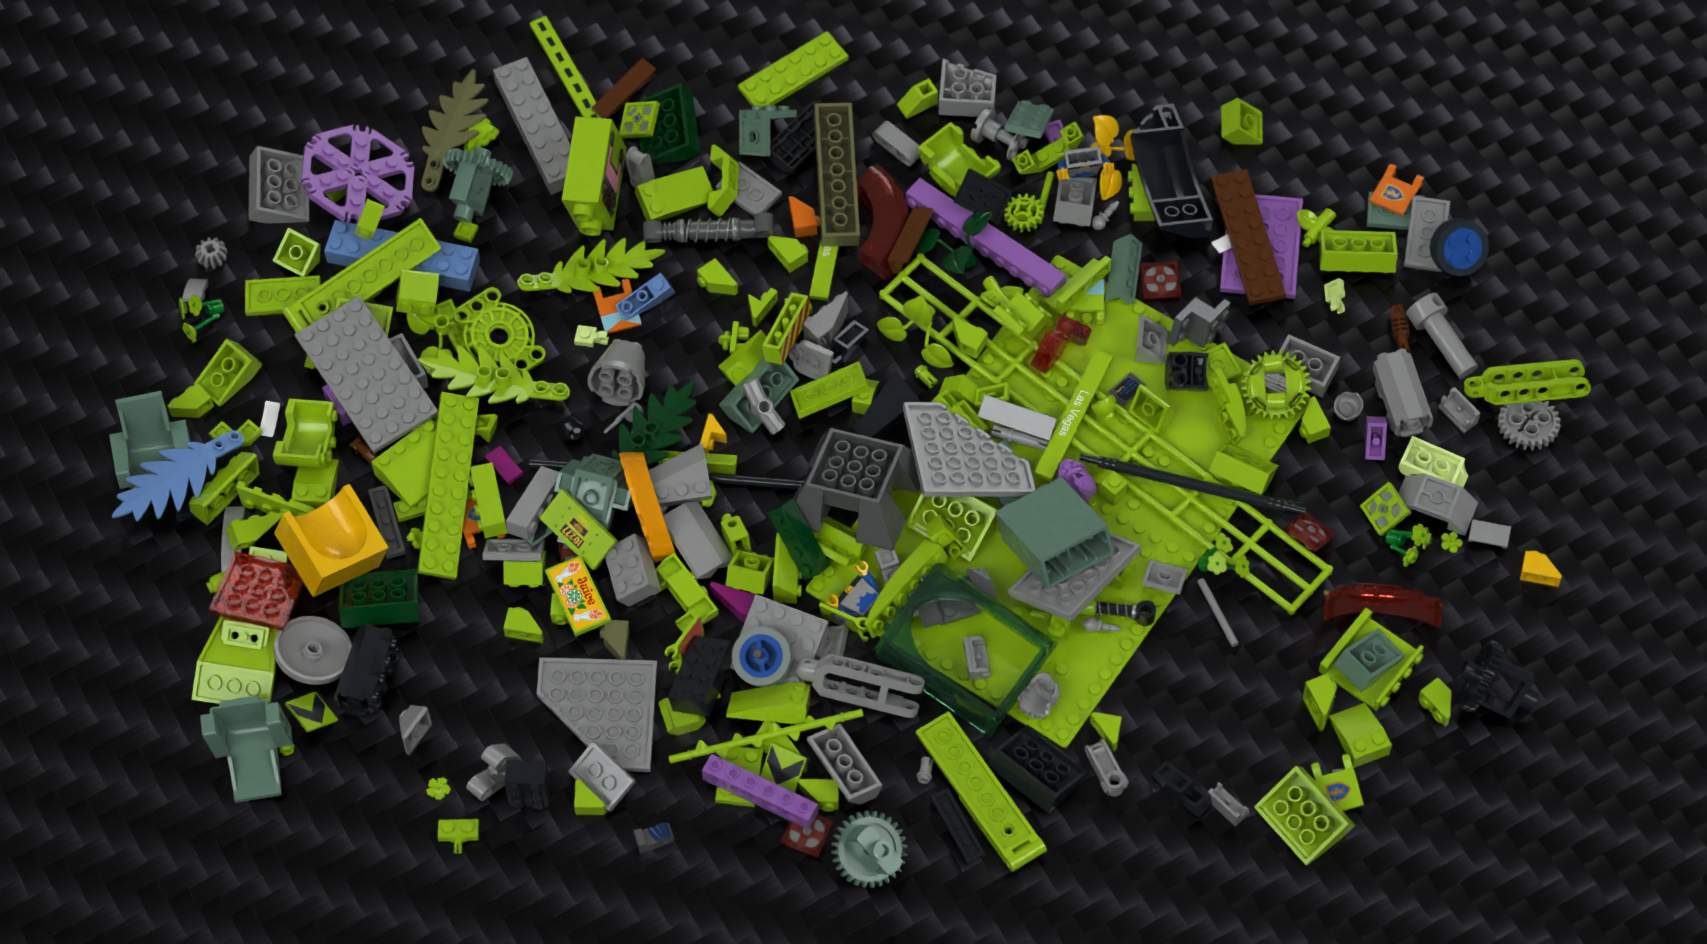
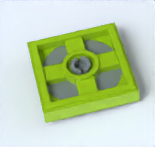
M657 101L626 103L619 131L621 138L653 137L660 103Z
M1387 482L1360 505L1379 536H1384L1389 529L1395 527L1411 513L1391 482Z

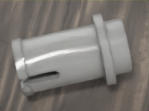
M922 757L920 770L916 775L918 782L927 784L932 780L931 771L934 760H930V757Z

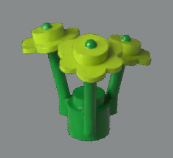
M1422 524L1415 525L1412 532L1389 529L1387 532L1386 543L1391 544L1390 549L1405 555L1403 558V566L1405 567L1413 564L1418 557L1416 546L1409 548L1408 551L1399 547L1405 543L1406 538H1412L1416 546H1420L1422 543L1424 550L1427 544L1431 543L1432 533H1429L1428 527L1424 528Z

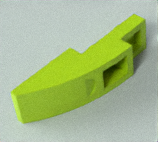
M1218 368L1207 377V380L1217 398V402L1221 406V409L1217 412L1219 420L1223 424L1228 438L1235 446L1245 437L1246 418L1244 405L1236 383L1229 384L1222 369Z

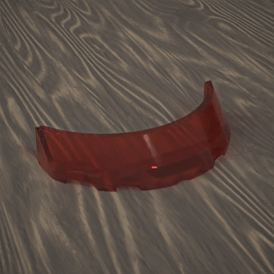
M1354 583V586L1351 587L1339 585L1336 586V590H1325L1323 592V620H1329L1343 614L1362 613L1365 608H1368L1372 613L1405 616L1424 621L1435 627H1441L1443 612L1441 599L1436 596L1426 597L1422 591L1416 589L1405 590L1401 586L1389 584Z

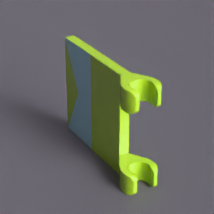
M1101 279L1066 311L1067 324L1074 323V312H1096V324H1104V279Z

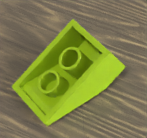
M226 339L194 385L198 383L218 406H222L252 380L263 364L239 343Z
M332 459L325 468L298 466L293 484L292 500L317 509L335 497L339 460Z
M1366 703L1329 716L1346 754H1349L1351 757L1353 768L1390 754L1392 745L1387 734Z

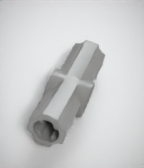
M758 378L745 382L742 387L751 404L750 409L752 413L759 417L772 435L780 431L785 423L773 408L772 401L767 399ZM761 402L764 405L763 411H761L759 408Z

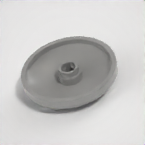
M303 616L290 620L280 628L275 638L273 651L277 664L289 677L302 683L320 685L333 682L341 677L352 644L347 633L336 623L322 617Z

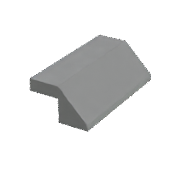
M698 502L684 503L663 515L671 539L697 579L711 578L718 568L728 567L733 556Z

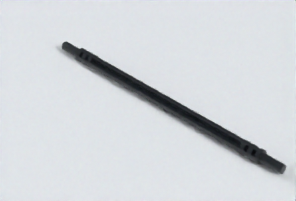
M1084 453L1080 454V461L1096 464L1100 468L1281 512L1289 511L1305 515L1306 512L1305 507L1289 504L1288 501L1104 456L1096 457Z

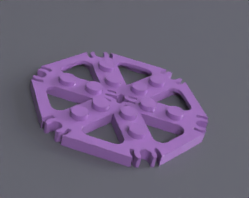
M353 125L315 134L311 139L313 144L307 142L305 145L301 174L302 188L309 187L310 189L306 191V195L309 196L308 198L343 222L345 216H347V223L350 222L351 218L357 220L356 225L358 224L365 206L366 192L388 207L383 210L380 220L400 215L404 212V206L408 208L411 203L414 177L413 162H405L409 158L406 151L371 128L369 134V127H366L365 131L362 132L359 130V125H356L355 130H353ZM342 135L350 136V157L329 144L328 140ZM373 140L380 142L389 148L393 155L369 161L370 142ZM313 156L335 171L319 175L312 174L310 171L311 158ZM404 173L406 176L405 189L399 191L382 180V178ZM347 188L346 202L343 207L338 206L323 195Z

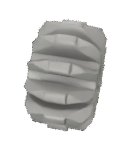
M208 237L206 242L201 240V245L196 247V258L199 264L204 265L206 269L209 266L215 269L217 264L222 266V261L227 259V248L224 242L219 241L217 238L211 240Z

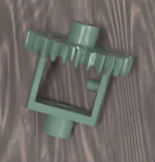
M474 147L472 153L467 150L464 152L460 149L458 151L453 149L445 152L443 165L449 171L454 169V174H456L449 197L457 205L453 216L454 219L471 223L473 215L483 216L492 182L494 186L497 183L499 186H504L511 181L513 170L507 167L506 164H502L503 162L490 159L491 151L481 147Z
M864 811V816L858 812L856 813V819L853 816H849L850 823L847 821L842 822L845 828H837L841 833L840 835H833L838 840V842L831 843V845L837 847L836 850L831 851V854H837L833 862H840L836 870L843 869L840 875L844 877L849 874L847 881L851 882L854 879V885L856 886L861 882L862 887L866 888L869 883L870 888H874L875 881L878 886H882V879L889 883V876L896 878L894 872H901L900 866L905 864L901 857L907 856V853L902 852V849L907 848V845L901 844V842L906 837H899L903 830H895L898 823L890 824L891 817H887L884 820V813H880L877 818L876 811H873L871 816L869 811Z

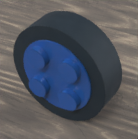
M1453 218L1443 222L1435 230L1430 242V254L1435 265L1442 271L1455 276H1467L1476 272L1484 264L1489 251V242L1485 231L1478 224L1463 218Z

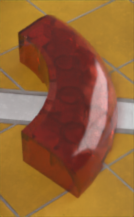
M876 163L857 179V194L865 201L873 216L871 232L867 240L859 248V260L884 280L888 281L894 273H892L887 259L910 216V212L903 192L895 179L886 169Z

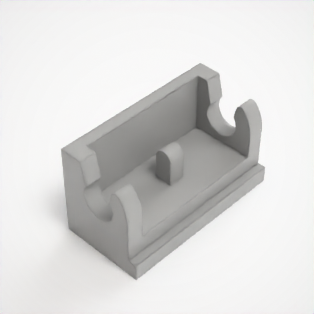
M1455 387L1450 390L1447 397L1444 395L1441 398L1438 408L1463 433L1478 423L1480 412Z
M1472 520L1468 541L1501 546L1507 549L1511 527Z
M983 636L963 637L969 680L991 678Z
M1220 782L1217 783L1215 789L1211 788L1208 791L1212 805L1234 826L1239 824L1249 814V809L1246 806L1243 807L1231 796Z

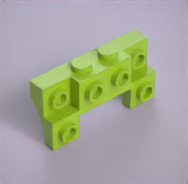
M675 553L666 557L655 569L661 591L668 588L686 612L685 615L675 621L682 633L697 614L701 617L702 625L719 615L717 607L708 597L709 594L706 588L697 583L698 580L693 572H689Z

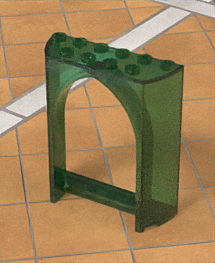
M937 563L927 575L924 574L918 582L920 585L916 590L913 589L909 593L907 603L898 608L893 622L889 621L886 624L885 632L874 648L876 652L875 658L891 669L921 676L925 680L923 692L990 738L1018 700V695L1027 688L1030 680L1035 677L1059 643L944 563ZM939 600L963 601L983 610L1040 651L998 709L994 711L935 670L919 654L912 637V620L915 610Z

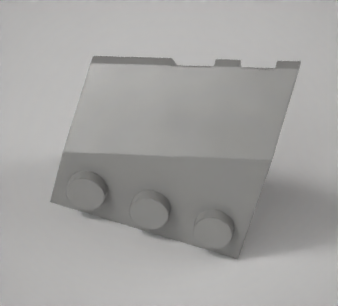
M943 59L939 115L979 117L985 108H991L995 111L996 75L978 69L970 70L964 68L965 65L959 63L954 65L949 63V60Z
M703 443L649 470L660 508L712 499Z

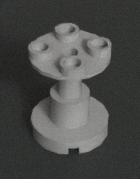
M985 108L975 122L977 124L976 129L972 128L971 140L976 143L982 142L985 138L994 142L997 140L1009 145L1006 157L1012 161V158L1018 155L1019 150L1026 147L1028 143L1026 135L1016 133L1014 136L1004 131V126L995 122L996 111L991 108Z

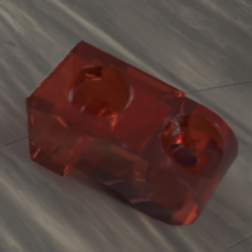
M1061 315L1053 337L1059 340L1061 337L1077 345L1084 346L1087 344L1092 330L1081 322Z

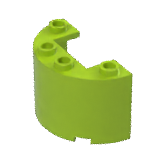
M950 122L918 146V152L923 164H928V169L931 170L929 174L945 192L955 198L968 169H972L992 179L1000 172L1001 165L989 155L985 159L978 157L972 148H968L964 144L962 129Z
M289 398L285 411L287 428L283 441L276 442L273 452L275 463L286 466L325 468L328 462L332 461V448L336 447L334 431L335 421L338 419V410H335L334 402Z

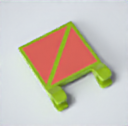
M697 614L675 644L665 649V656H668L671 652L674 653L672 655V660L674 661L669 664V671H672L674 667H678L676 670V674H678L693 636H704L700 615Z

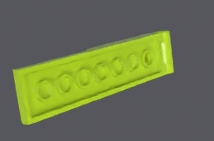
M420 218L285 308L282 313L295 332L298 333L333 312L336 297L352 300L360 296L363 302H368L379 295L380 291L400 278L402 269L413 270L440 252L442 248ZM321 306H326L324 311H320Z
M949 711L916 730L917 737L956 790L962 804L1012 872L1047 851L1043 841L1038 837Z

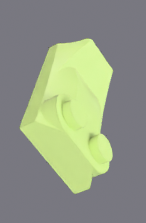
M1414 436L1411 437L1398 466L1400 472L1405 476L1428 474L1464 487L1468 478L1464 465L1465 458Z

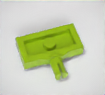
M479 819L438 821V841L453 842L455 854H458V852L459 854L462 853V843L479 840Z

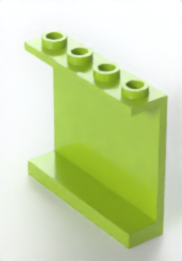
M1365 608L1320 663L1319 672L1323 675L1328 674L1329 678L1333 679L1337 685L1377 711L1381 706L1385 707L1392 692L1396 693L1401 686V680L1409 677L1413 670L1411 669L1413 665H1418L1424 657L1422 654L1424 646L1420 645L1416 650L1372 620V611ZM1379 629L1405 657L1372 686L1360 692L1334 666V663L1346 648Z

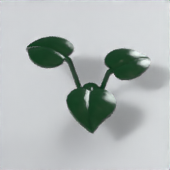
M988 211L978 212L965 220L962 230L966 232L965 238L968 247L961 246L958 249H952L938 238L940 231L931 228L923 232L915 252L919 254L927 253L938 242L951 252L945 256L943 266L951 272L963 274L964 268H970L977 262L976 256L972 253L974 248L971 246L969 236H975L980 233L988 223L992 213Z

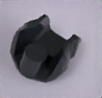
M575 417L570 418L566 424H560V428L564 431L568 440L576 441L581 438L584 425L577 421Z

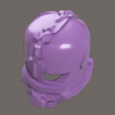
M1070 459L1060 463L1057 479L1062 477L1085 502H1089L1090 497L1096 493V483L1092 476L1087 473L1086 466L1083 463Z

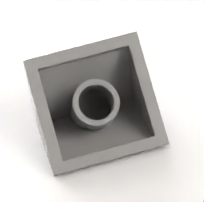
M1140 315L1135 362L1164 364L1168 330L1144 315Z

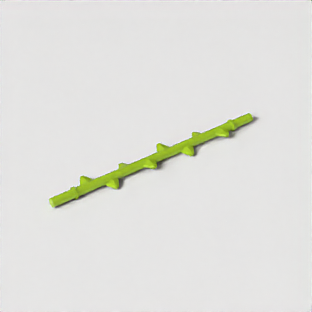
M862 709L846 713L840 712L838 715L817 720L808 715L804 723L781 729L773 722L770 724L768 732L744 738L740 734L735 733L732 741L707 746L702 740H699L695 750H688L687 752L668 757L670 764L688 759L692 760V758L717 753L724 759L728 749L753 744L756 748H761L763 741L786 735L797 741L802 731L822 726L831 731L836 723H844L847 720L863 717Z

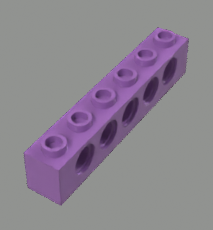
M713 754L710 755L702 769L703 780L808 830L818 814L817 803Z

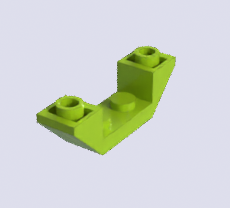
M1076 121L1060 130L1063 137L1031 155L1026 150L1012 158L1019 174L1043 172L1060 160L1065 159L1064 151L1076 150L1084 138Z
M714 144L711 145L710 159L713 164L722 169V189L709 193L708 209L720 217L738 196L739 163Z

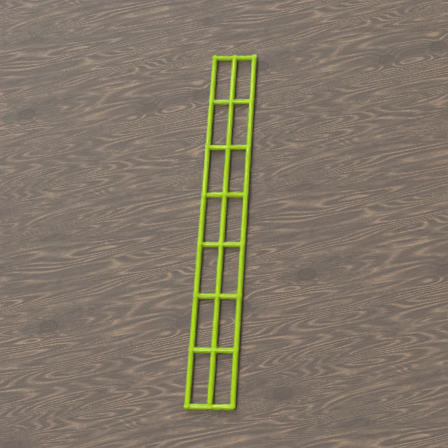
M918 254L900 274L880 291V299L885 300L907 317L903 311V305L889 295L901 282H904L951 318L952 321L940 333L931 327L930 336L993 385L1003 383L1017 369L1067 407L1070 400L1029 370L1022 362L1035 350L1078 384L1082 376L1038 344L1036 340L1028 341L1019 335L993 311V308L983 302L979 296L974 295L928 260L924 254ZM921 263L971 302L959 314H956L908 277V275ZM978 306L1028 346L1014 358L988 338L986 346L1009 363L996 377L946 339L953 331L954 317L965 319ZM916 321L914 322V324L920 327L923 331H927V325L920 326L916 323ZM1010 388V398L1024 408L1042 413ZM1098 389L1095 397L1101 400L1107 397V395ZM1117 403L1114 411L1144 433L1132 447L1087 413L1083 418V421L1125 452L1119 459L1120 461L1128 462L1133 458L1142 466L1160 470L1137 452L1149 439H1152L1203 478L1202 481L1223 485L1212 474L1207 473ZM1063 413L1057 418L1053 432L1055 431ZM1075 437L1073 438L1071 445L1080 452L1099 457ZM1115 471L1128 482V489L1207 550H1211L1215 545L1177 517L1190 503L1244 543L1232 557H1229L1221 550L1215 551L1221 553L1222 557L1226 558L1227 565H1235L1236 560L1251 549L1300 586L1304 591L1290 604L1250 572L1244 577L1287 610L1290 615H1293L1320 584L1332 574L1333 567L1326 564L1275 525L1271 519L1266 518L1248 503L1230 499L1263 524L1250 538L1196 498L1201 493L1199 491L1192 490L1189 492L1183 487L1167 484L1184 497L1171 512L1122 473ZM1268 529L1323 570L1311 584H1308L1256 544Z

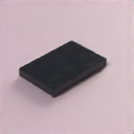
M968 169L953 203L974 214L978 212H991L992 215L989 221L998 225L1013 191L972 169Z

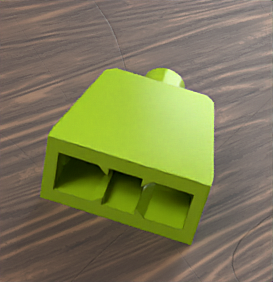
M732 514L722 516V534L732 556L735 555L737 550L751 553L749 534L740 517H733Z

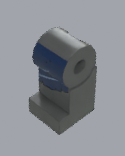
M661 823L644 830L641 828L634 830V837L640 854L663 847L674 840L669 823Z

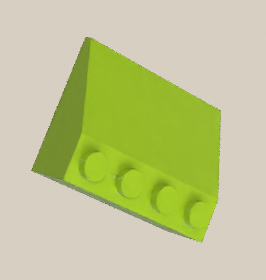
M432 419L417 427L371 461L374 475L410 508L427 497L437 424Z
M921 493L905 526L929 538L925 525L940 514L951 525L967 548L960 556L972 562L997 524L995 511L999 509L978 497H923Z
M1295 766L1254 806L1305 865L1310 864L1340 841L1355 826L1308 772L1299 766Z

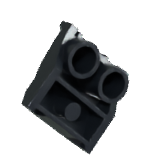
M1169 352L1165 363L1166 390L1207 391L1206 364L1208 353Z

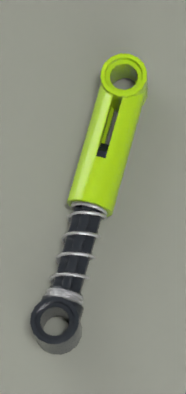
M1095 597L1078 615L1094 617V614L1100 613V615H1117L1118 618L1125 616L1127 619L1129 617L1134 619L1142 626H1149L1155 620L1156 606L1148 600H1143L1131 606L1126 605V603L1100 602ZM1029 605L1030 609L1044 612L1039 608ZM1146 611V612H1149L1150 614H1149V615H1143L1142 612Z

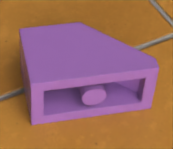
M1366 416L1365 459L1385 460L1386 417Z

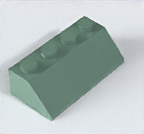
M763 356L753 371L736 385L719 404L731 420L750 433H753L762 421L757 415L752 413L750 409L751 404L742 385L748 380L758 378L767 399L772 401L773 408H775L800 380L785 361L783 365L765 361ZM762 402L759 405L761 411L764 410V405Z

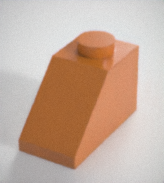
M790 196L789 208L795 238L816 235L817 227H820L819 215L815 216L813 208Z

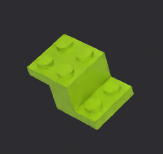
M1018 292L1004 308L997 305L993 310L1028 341H1031L1045 325L1051 328L1055 324L1051 319L1053 315L1040 306V303L1027 293L1023 295Z

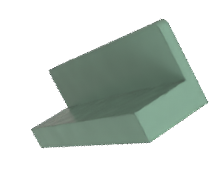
M1132 234L1113 242L1106 301L1119 297L1128 305L1135 302L1143 243Z

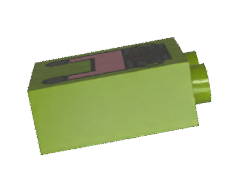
M575 117L562 201L575 225L579 228V232L585 235L598 236L601 234V230H613L626 146L612 119Z

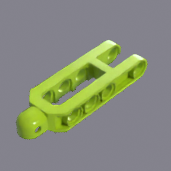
M1572 359L1489 367L1482 376L1467 378L1464 381V392L1468 397H1484V400L1487 402L1503 405L1583 397L1589 394L1591 386L1589 380L1582 377L1585 373L1582 362ZM1573 367L1579 368L1577 372H1569ZM1534 371H1542L1538 376L1532 375ZM1517 372L1523 373L1519 378L1513 377ZM1498 374L1504 375L1502 379H1494V377ZM1585 384L1583 389H1576L1577 385ZM1540 388H1547V391L1544 393L1538 392ZM1523 389L1529 390L1527 394H1519ZM1503 391L1510 392L1509 395L1505 397L1500 396V394Z

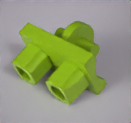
M733 321L732 335L730 336L729 331H725L724 335L719 336L718 342L723 345L724 350H728V346H730L729 352L732 355L745 344L739 343V340H749L750 330L748 327L739 326V322Z
M1052 614L1048 627L1049 636L1054 639L1062 638V640L1066 641L1069 636L1071 622Z

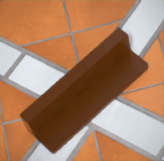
M913 208L887 259L892 273L900 274L904 264L909 262L934 212L933 208Z

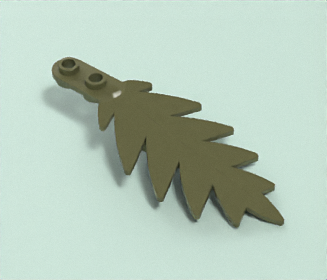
M475 69L471 70L463 83H453L454 99L443 95L439 96L440 104L445 114L429 110L430 118L438 130L425 126L422 127L424 137L431 146L422 147L423 151L429 155L422 179V187L428 192H434L440 186L444 170L443 158L445 152L453 149L458 151L459 148L456 147L479 134L478 130H464L487 118L486 114L469 115L489 102L487 98L473 99L485 87L484 84H475Z

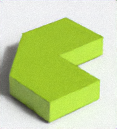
M249 419L237 430L244 437V442L240 447L250 446L263 434V431ZM221 421L208 434L209 437L215 439L234 430Z

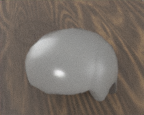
M1344 392L1334 402V412L1342 420H1354L1360 416L1363 410V400L1358 393Z

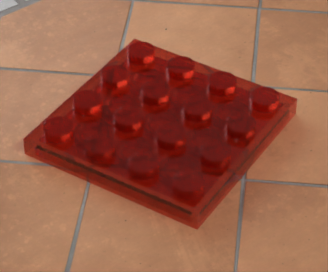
M235 552L209 607V614L284 631L305 583L292 564Z

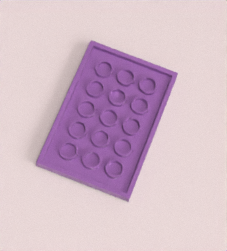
M1255 194L1286 298L1295 299L1301 230L1297 219V212L1302 210L1303 199ZM1230 248L1223 252L1220 292L1245 294L1235 258Z

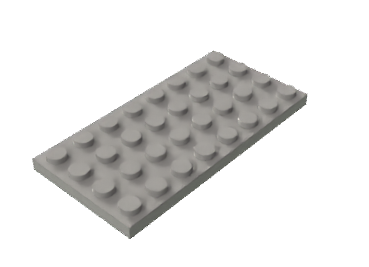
M360 296L294 334L373 453L378 452L438 415V410Z

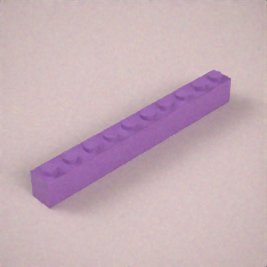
M919 178L906 192V203L912 209L914 207L933 208L934 212L930 219L935 221L939 227L947 229L954 237H959L967 244L966 232L962 230V226L965 220L974 213L953 203V199ZM989 223L977 235L969 236L971 246L977 249L984 257H989L996 265L1004 267L1011 275L1019 277L1026 285L1034 287L1043 296H1052L1066 283V274Z

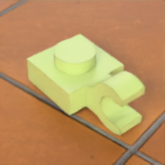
M1337 278L1325 284L1324 289L1326 302L1330 303L1331 311L1337 310V314L1345 312V306L1341 301L1345 297L1343 280Z
M578 325L574 343L575 345L593 347L594 343L607 345L609 337H607L608 332H597L596 327Z

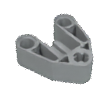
M495 744L486 748L481 759L490 765L489 769L472 777L466 786L481 801H484L505 785L506 761L522 760L506 744Z

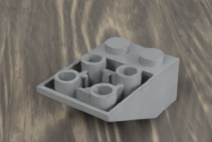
M847 291L837 295L830 304L824 305L813 317H808L804 321V340L823 348L831 345L832 339L839 334L849 312Z

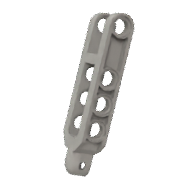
M831 653L820 660L802 658L796 667L797 676L802 680L813 682L812 686L820 696L906 718H914L918 714L919 704L912 700L904 699L903 696L888 692L889 688L911 694H920L925 684V680L921 676ZM831 673L881 686L880 692L865 689L863 686L860 688L849 685L843 681L841 683L829 680L825 675Z

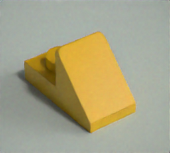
M708 414L700 444L703 443L705 453L713 450L715 441L727 443L726 433L712 414Z

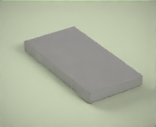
M1413 196L1403 267L1441 272V269L1432 260L1430 242L1435 230L1448 220L1450 201Z

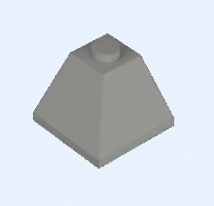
M410 705L399 717L402 740L408 755L411 754L432 725L428 708L425 706Z

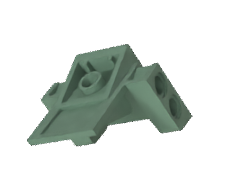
M161 391L115 400L123 432L110 434V442L120 489L130 487L132 490L136 487L126 482L127 477L153 474L141 468V463L170 461L159 455V451L178 448L191 449L187 446V443L190 442V436L186 420L170 422Z
M593 453L589 457L584 456L581 461L571 460L558 472L554 491L559 493L561 489H565L608 531L615 513L613 507L627 511L634 505L620 460ZM558 537L557 542L564 543V542Z
M258 695L220 701L219 706L210 708V714L200 715L203 738L215 758L227 756L234 791V801L236 803L282 795L278 748L291 746L293 741L291 725L278 702L268 703L267 698L260 699Z

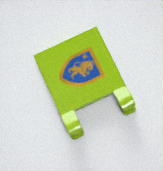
M820 602L819 608L823 618L838 625H846L849 630L858 633L863 641L869 640L868 637L863 636L865 632H868L867 628L860 626L867 618H855Z
M1349 754L1342 756L1345 770L1322 776L1319 763L1311 764L1315 781L1342 811L1364 806Z

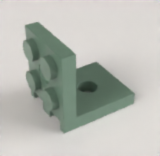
M765 105V109H763V106H752V109L739 110V154L770 156V119L797 117V110L789 109V106H778L777 109L776 105Z

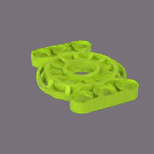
M487 288L454 311V323L459 326H465L463 331L465 349L479 365V356L476 357L470 349L473 348L478 355L477 347L481 346L496 364H500L499 352H502L514 364L522 376V369L518 368L516 363L518 361L526 362L527 367L525 369L529 372L544 361L545 350L542 346L534 345L535 332L529 317L514 305L500 303L501 293L497 288ZM493 292L498 298L491 301L487 298L488 293ZM478 302L482 305V309L476 311L472 308V304ZM463 312L467 315V319L461 321L456 315ZM495 329H503L508 334V340L504 344H495L490 339V333ZM528 329H530V331H531L532 339L529 338V331H528ZM466 333L470 334L469 344L466 339ZM533 351H540L542 357L535 359L531 353Z

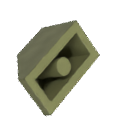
M611 620L610 623L601 626L600 638H603L604 646L617 660H626L630 631L629 621Z

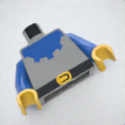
M1097 146L1064 151L1065 159L1059 161L1058 170L1056 171L1058 181L1068 180L1069 175L1071 178L1094 176L1098 174L1102 167L1103 174H1114V163H1111L1106 155L1100 154V148Z
M860 561L863 566L862 570L859 569L858 565L854 566V570L862 575H858L839 597L835 595L828 596L832 600V604L829 601H825L824 604L855 618H867L880 591L871 573L867 571L868 564L865 561Z

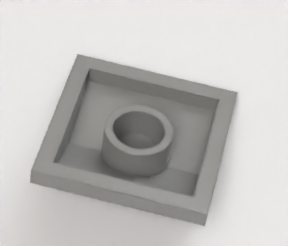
M1150 560L1142 585L1180 595L1188 569Z

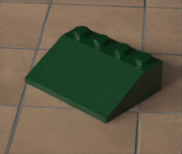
M680 83L637 101H657L660 103L653 137H639L640 151L643 154L647 153L650 155L652 165L684 161L701 154L693 92Z
M418 568L365 573L341 584L339 594L341 627H361L363 623L375 626L420 621Z

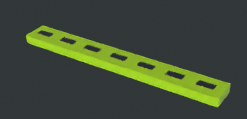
M544 16L530 22L531 29L582 117L601 118L591 110L596 101L548 18Z

